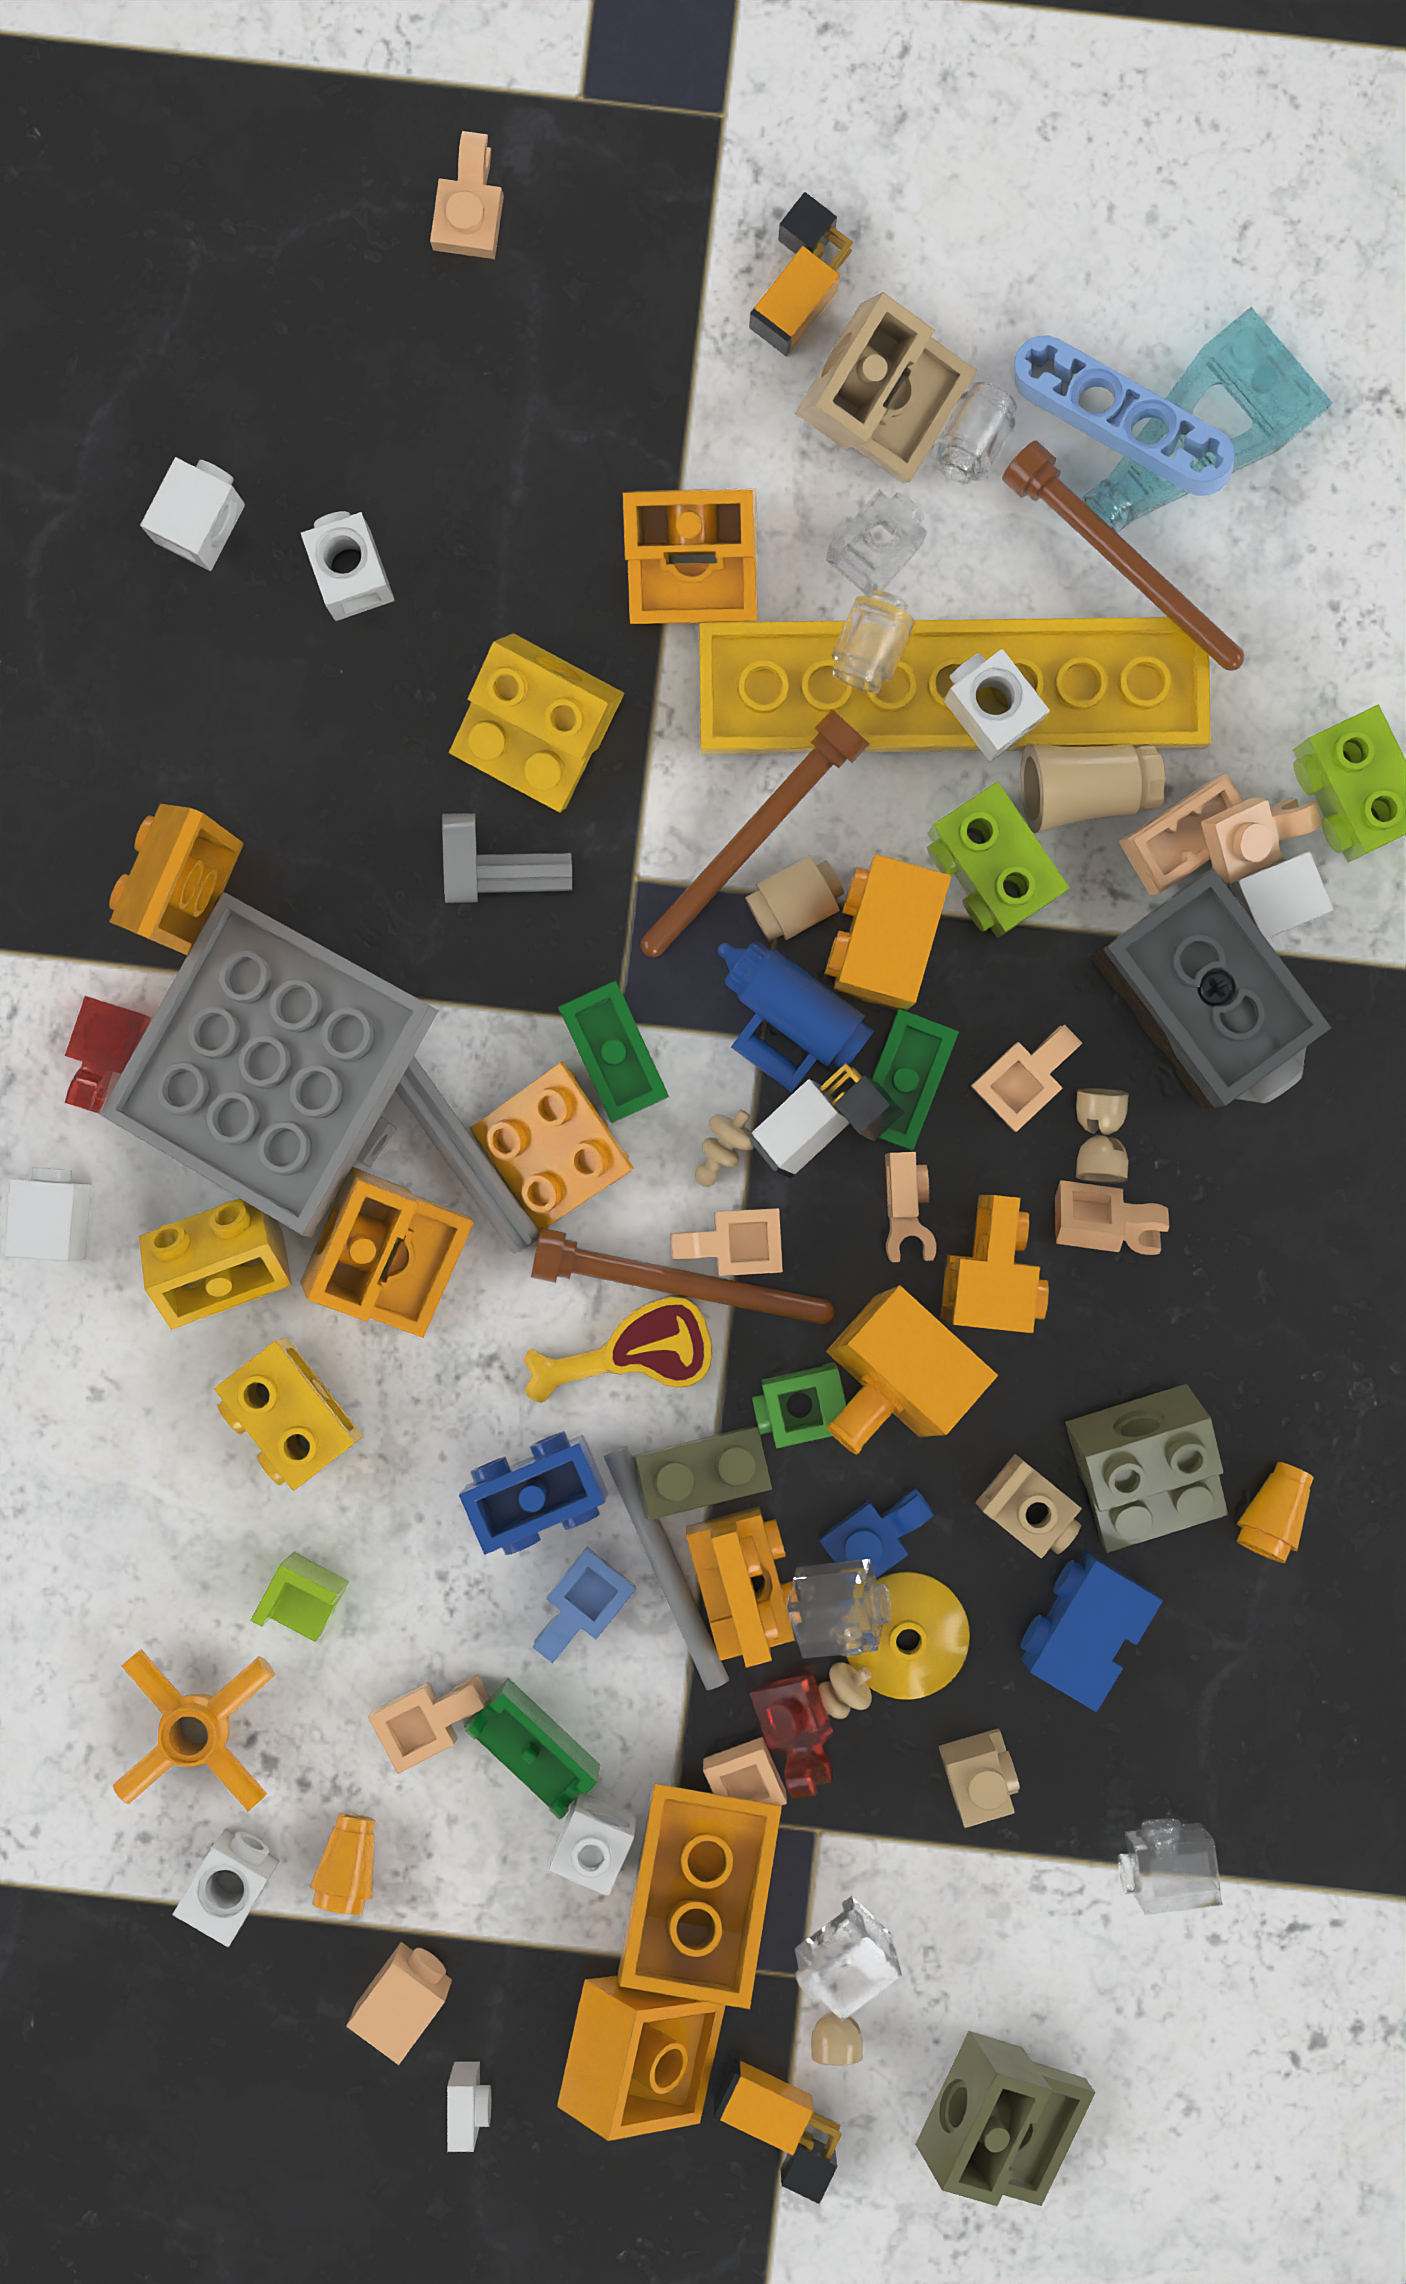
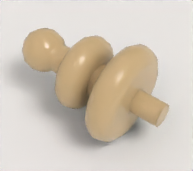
M740 1109L734 1119L721 1114H716L709 1119V1127L718 1136V1139L707 1138L702 1143V1149L708 1158L704 1164L698 1166L695 1172V1178L700 1185L707 1187L714 1185L719 1176L718 1170L722 1165L733 1167L738 1164L739 1156L734 1150L735 1147L744 1151H750L755 1148L749 1138L752 1132L745 1127L746 1122L750 1118V1114Z
M844 1662L833 1664L829 1672L831 1682H823L817 1688L819 1702L807 1706L803 1711L804 1723L810 1728H819L824 1724L826 1716L829 1714L834 1718L843 1719L849 1715L850 1707L857 1710L867 1709L872 1701L871 1691L866 1682L872 1677L871 1671L864 1666L857 1672L855 1668Z

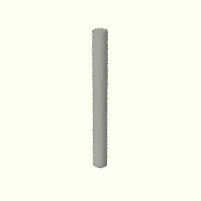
M627 1446L612 1451L604 1456L606 1464L706 1690L715 1689L729 1681L727 1672L722 1661L719 1660L716 1647L659 1518L653 1520L645 1518L634 1465Z

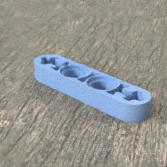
M1049 335L1036 336L1027 340L1018 349L1014 367L1015 384L1019 393L1030 402L1188 493L1197 496L1211 495L1220 491L1228 484L1233 472L1234 446L1230 438L1222 431L1058 338ZM1048 360L1054 362V375L1044 372L1039 379L1032 377V364L1042 367ZM1062 381L1069 384L1066 396H1062ZM1092 387H1102L1110 391L1115 400L1107 410L1101 413H1090L1080 407L1078 403L1080 395L1085 390ZM1154 417L1164 422L1169 430L1167 436L1155 444L1141 443L1134 438L1131 432L1133 426L1144 418ZM1181 434L1185 435L1184 450L1177 447L1175 457L1169 458L1176 448L1179 436ZM1207 452L1216 455L1215 467L1207 465L1201 472L1192 469L1194 457L1201 459Z

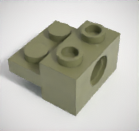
M1187 1384L1065 1422L1079 1476L1087 1489L1099 1539L1106 1553L1228 1515L1219 1477L1224 1472L1212 1421Z
M968 2031L915 2145L942 2191L998 2206L1003 2195L1042 2206L1096 2092L1084 2077L1033 2062L1020 2046Z

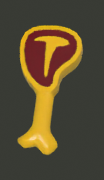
M670 1295L646 1303L631 1312L617 1325L608 1341L598 1349L560 1359L548 1358L535 1349H530L527 1351L524 1359L531 1373V1379L525 1387L527 1397L533 1401L543 1403L562 1384L605 1373L625 1374L629 1372H642L665 1386L675 1388L691 1386L703 1379L710 1370L712 1361V1339L705 1317L698 1305L687 1297Z

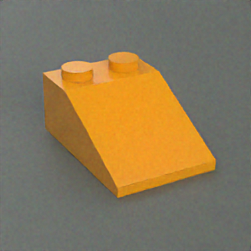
M160 804L155 817L147 816L139 828L134 846L139 854L130 875L123 874L112 891L109 907L114 912L109 922L188 956L226 887L244 843L200 811L189 807Z
M654 1783L617 1980L620 1987L750 2009L782 1806Z

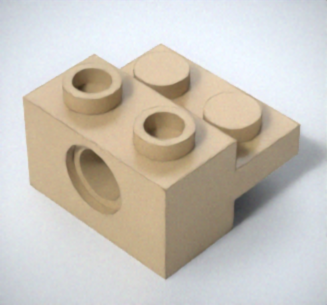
M882 292L860 303L795 411V414L842 448L848 449L853 447L900 482L906 483L910 482L977 373V370L931 336L935 331L932 327ZM903 374L901 380L899 381L895 390L891 394L887 403L885 404V406H883L885 400L887 399L888 395L890 394L900 375Z

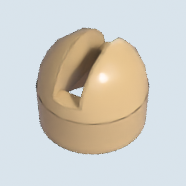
M1103 1088L1078 1089L1076 1112L1079 1123L1086 1131L1093 1134L1099 1128L1104 1135L1116 1132L1125 1121L1129 1093Z
M1096 1135L1088 1139L1081 1146L1077 1157L1076 1178L1094 1183H1121L1127 1181L1129 1160L1123 1144L1116 1138L1104 1135Z
M840 2011L823 2015L816 2023L814 2030H812V2060L820 2064L832 2066L851 2065L860 2062L863 2059V2040L858 2023L849 2014Z

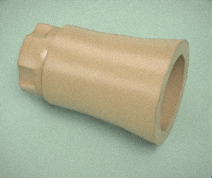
M1029 743L1024 748L1021 761L1022 802L1028 826L1034 834L1071 823L1136 814L1138 810L1158 808L1164 801L1165 767L1162 755L1157 752L1154 745L1135 748L1131 744L1062 747Z

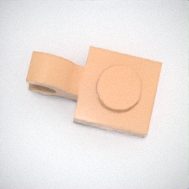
M462 131L458 158V181L439 178L430 239L433 251L495 259L504 196L501 187L487 185L491 161V148L487 147V134Z
M1252 797L1201 821L1213 869H1215L1225 883L1230 884L1282 860L1283 857L1278 841L1305 835L1323 826L1317 801H1310L1299 807L1296 798L1280 802L1270 809L1268 799Z
M1066 1025L1059 1026L1032 1054L1019 1042H1016L971 1087L1014 1132H1017L1062 1089L1050 1073L1069 1057L1082 1042Z
M916 1152L885 1154L887 1207L888 1217L890 1218V1233L886 1242L887 1256L891 1262H900V1243L908 1236H916L922 1242L923 1260L933 1261L937 1249L935 1238L930 1230L922 1226L917 1219V1216H919L918 1203L929 1202L927 1165H916Z
M1060 1180L1055 1195L1056 1244L1120 1252L1124 1240L1137 1253L1145 1255L1160 1254V1231L1168 1232L1169 1229L1167 1207L1155 1203H1124L1123 1189Z
M779 1208L714 1212L715 1231L670 1233L672 1259L716 1257L718 1276L783 1272Z
M479 1675L459 1684L438 1699L429 1682L373 1710L368 1719L397 1774L453 1746L458 1737L451 1724L485 1707L484 1702L489 1700L490 1696Z

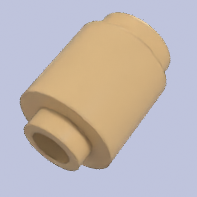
M808 855L757 883L758 891L745 897L765 937L771 942L782 935L788 940L837 913L839 907L835 899L843 895L844 890L827 860L816 865L811 856Z

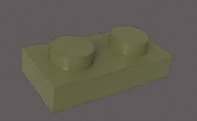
M749 1426L631 1455L644 1515L648 1520L772 1490L759 1428L756 1426Z

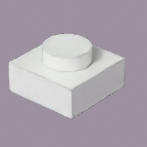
M454 2062L447 2086V2152H474L479 2127L490 2126L491 2086L480 2085V2062Z

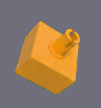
M899 1285L875 1295L826 1350L836 1362L863 1385L861 1390L846 1405L835 1420L826 1426V1429L837 1441L856 1455L859 1454L862 1446L892 1413L918 1437L947 1435L998 1375Z

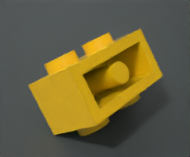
M240 1198L225 1202L218 1207L175 1223L163 1225L156 1230L139 1236L144 1290L171 1330L292 1285L284 1235L276 1219Z
M287 1336L275 1340L214 1388L215 1392L222 1399L217 1404V1407L224 1420L238 1434L241 1435L246 1431L261 1450L257 1455V1460L265 1473L278 1485L286 1482L292 1491L298 1489L364 1437ZM261 1384L268 1388L269 1399L262 1394ZM300 1435L308 1440L310 1450L301 1444Z

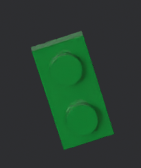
M616 981L558 1007L612 1124L670 1098Z
M897 1010L871 1079L878 1082L904 1114L882 1133L878 1139L909 1151L914 1150L959 1031L905 1010Z

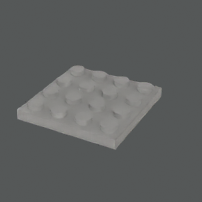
M223 892L99 1115L297 1233L313 1238L439 1010Z

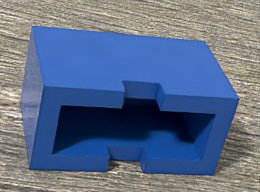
M1085 1551L1079 1562L1069 1561L1060 1573L1053 1589L1058 1598L1046 1618L1038 1615L1029 1625L1021 1642V1648L1025 1650L1021 1660L1030 1673L1097 1712L1123 1669L1120 1664L1113 1661L1125 1639L1135 1645L1139 1643L1163 1600L1151 1589Z

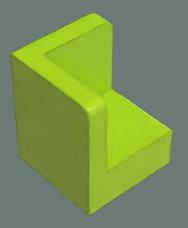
M293 1552L279 1565L250 1621L262 1627L271 1618L316 1642L324 1631L350 1581Z

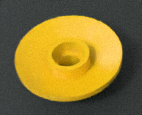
M899 1571L876 1578L858 1592L845 1615L843 1645L849 1664L857 1672L864 1666L867 1667L872 1673V1677L866 1681L869 1688L887 1697L905 1700L917 1699L939 1691L957 1675L968 1653L970 1640L969 1624L961 1603L946 1585L923 1573ZM912 1629L919 1633L920 1641L914 1649L902 1650L896 1645L897 1636L901 1631Z

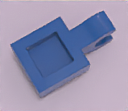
M917 1488L906 1494L882 1514H880L869 1499L821 1534L819 1542L858 1592L909 1555L908 1550L899 1537L917 1529L934 1514L931 1511L932 1508Z

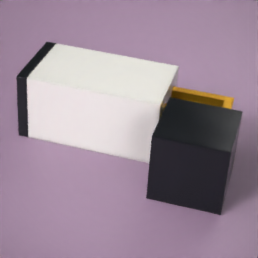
M845 1063L823 1085L808 1079L749 1135L753 1146L774 1172L791 1179L849 1123L860 1135L875 1141L904 1112L878 1082L865 1075L862 1077L854 1067L851 1068ZM845 1072H847L837 1083H835ZM851 1078L856 1082L846 1093L842 1092L836 1099L832 1097Z

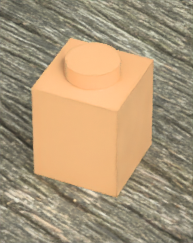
M401 1942L357 2001L346 2027L399 2065L445 2003L452 1979L445 1975L446 1969L444 1965L433 1954L422 1948H416L413 1951Z

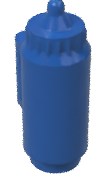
M753 941L747 949L734 948L728 943L719 945L718 954L726 961L729 969V974L724 980L726 986L737 993L741 1003L755 1012V1015L731 1048L791 1093L816 1060H819L825 1066H828L831 1062L839 1068L845 1063L849 1065L874 1032L871 1027L862 1021L865 1017L863 1013L780 951L768 949L758 941ZM763 1020L767 1021L809 1053L799 1067L754 1034Z

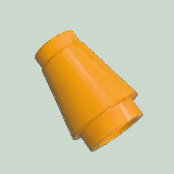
M1277 1462L1274 1472L1269 1475L1237 1522V1525L1242 1528L1237 1542L1257 1554L1285 1563L1290 1550L1298 1551L1310 1495L1309 1488L1314 1477L1297 1467Z
M338 1813L336 1826L332 1829L309 1886L315 1890L313 1906L342 1914H363L365 1901L373 1898L375 1837L373 1831L375 1819L350 1813Z

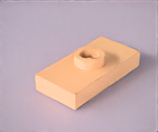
M1227 773L1214 777L1119 841L1120 846L1150 896L1162 893L1211 860L1201 821L1243 802Z

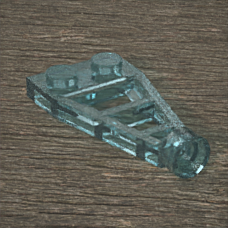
M1252 307L1202 347L1165 398L1192 414L1194 407L1207 389L1217 384L1224 386L1252 419V426L1247 432L1230 439L1234 446L1232 473L1279 451L1325 413L1333 403ZM1151 417L1136 439L1144 444H1155L1169 430L1160 419ZM1181 434L1179 439L1184 444L1185 435ZM1207 452L1203 458H1196L1197 462L1192 469L1201 472L1207 465L1215 467L1216 455ZM1123 456L1108 478L1103 479L1082 497V501L1115 532L1119 533L1133 520L1190 493L1169 481H1162L1157 474Z

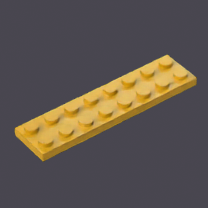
M1169 617L700 622L701 754L810 753L815 747L810 742L819 733L815 727L831 709L869 743L863 752L981 751L946 706L944 700L949 689L955 685L949 676L958 667L977 653H981L985 660H988L1001 649L1005 651L1050 710L1040 725L1005 751H1024L1025 746L1029 743L1062 747L1131 744L1134 748L1154 745L1156 749H1205L1211 744L1209 655ZM986 687L976 692L977 704L984 712L991 715H1000L1008 711L1007 699L1000 690Z

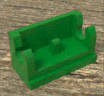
M508 1678L490 1699L484 1703L485 1707L476 1712L464 1725L465 1731L474 1740L477 1739L537 1795L550 1808L549 1811L560 1820L567 1814L568 1807L580 1793L586 1795L597 1783L601 1764Z

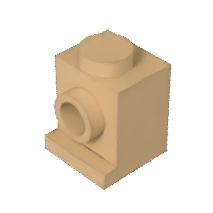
M1016 1454L1013 1455L975 1502L986 1515L996 1521L1041 1559L1049 1549L1053 1550L1056 1554L1064 1551L1074 1540L1081 1528V1524L1074 1518L1082 1508ZM1035 1502L1046 1504L1048 1514L1041 1523H1028L1026 1520L1027 1508Z
M999 1728L938 1746L954 1801L965 1828L1015 1813L1010 1795L1018 1793L1020 1786L1009 1752L1006 1751Z

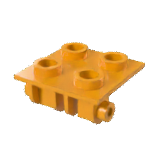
M563 1061L470 1127V1130L519 1204L537 1227L539 1233L541 1228H548L634 1169L628 1160L629 1155L627 1152L624 1153L608 1130L607 1127L609 1125L605 1120L602 1121L596 1112L598 1110L595 1104L592 1105L576 1082L577 1077L574 1073H570Z

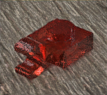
M88 996L84 997L65 1053L66 1057L81 1061L82 1065L70 1083L65 1103L98 1114L100 1113L112 1073L122 1074L150 1023L151 1018L149 1016Z
M814 1674L761 1684L749 1694L769 1752L771 1754L786 1751L785 1782L793 1799L815 1796L818 1793L816 1785L830 1783L834 1780L831 1763L821 1746L834 1735L824 1708Z

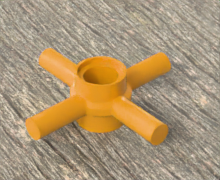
M142 1649L121 1666L163 1714L159 1723L158 1745L113 1784L116 1795L123 1802L130 1804L174 1764L182 1767L206 1764L247 1812L267 1795L266 1791L226 1747L230 1732L229 1716L275 1676L273 1668L264 1658L258 1656L214 1696L207 1694L182 1696ZM182 1717H195L199 1719L207 1729V1742L195 1743L187 1739L181 1729Z

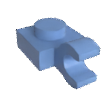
M587 1546L547 1595L546 1600L560 1611L534 1640L533 1648L553 1664L580 1628L594 1639H597L637 1589L636 1585Z

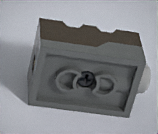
M1215 869L1210 870L1188 884L1090 956L1116 993L1124 997L1134 1010L1139 1024L1153 1043L1159 1046L1175 1066L1176 1074L1202 1109L1223 1107L1234 1099L1265 1104L1280 1096L1302 1078L1306 1046L1332 1028Z

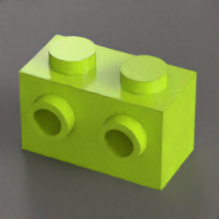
M1379 704L1307 738L1293 749L1297 758L1293 763L1296 778L1306 794L1315 795L1325 816L1322 818V830L1325 838L1335 852L1343 853L1347 863L1406 835V759Z
M998 781L934 823L927 833L933 842L927 846V851L932 861L941 873L956 876L969 895L962 900L967 913L982 932L991 928L997 939L1070 889ZM967 832L976 833L981 838L982 844L972 842ZM1003 884L1012 886L1017 893V898L1008 896L1004 891Z

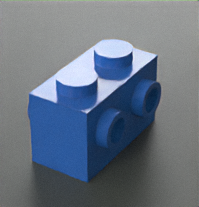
M562 1431L530 1445L533 1456L510 1466L506 1456L470 1472L474 1482L467 1484L460 1492L459 1497L484 1555L503 1548L505 1555L514 1554L539 1542L541 1538L538 1532L562 1522L564 1529L568 1530L600 1515L597 1507L605 1504L608 1491L584 1435L568 1440L565 1431Z

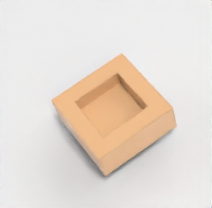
M763 1737L703 1758V1772L713 1794L778 1806L787 1804L786 1789Z

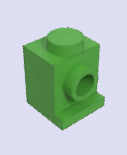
M835 1362L823 1364L821 1367L761 1380L764 1394L752 1397L760 1435L773 1432L776 1449L832 1436L826 1429V1426L833 1422L846 1407L841 1379ZM795 1393L808 1395L811 1399L810 1409L802 1415L791 1413L787 1408V1401L791 1395Z

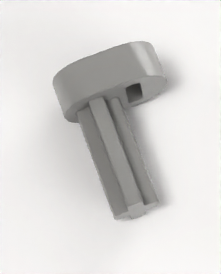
M475 813L442 814L445 903L478 902V893L572 891L571 853L477 855Z

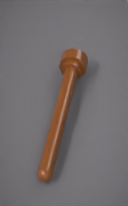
M1035 440L1018 453L1005 470L1002 481L1021 498L1027 495L1034 501L1041 498L1223 669L1234 671L1242 666L1245 659L1243 650L1058 479L1061 471L1054 466L1056 458L1043 445Z
M833 709L815 727L819 733L810 742L815 746L814 749L643 936L640 948L644 955L651 958L660 956L833 765L839 769L847 759L853 763L868 747L869 743Z
M541 1228L531 1278L556 1283L557 1277L570 1279L571 1273L816 1324L829 1323L835 1314L832 1303L825 1299L576 1248V1241L565 1239L566 1233Z

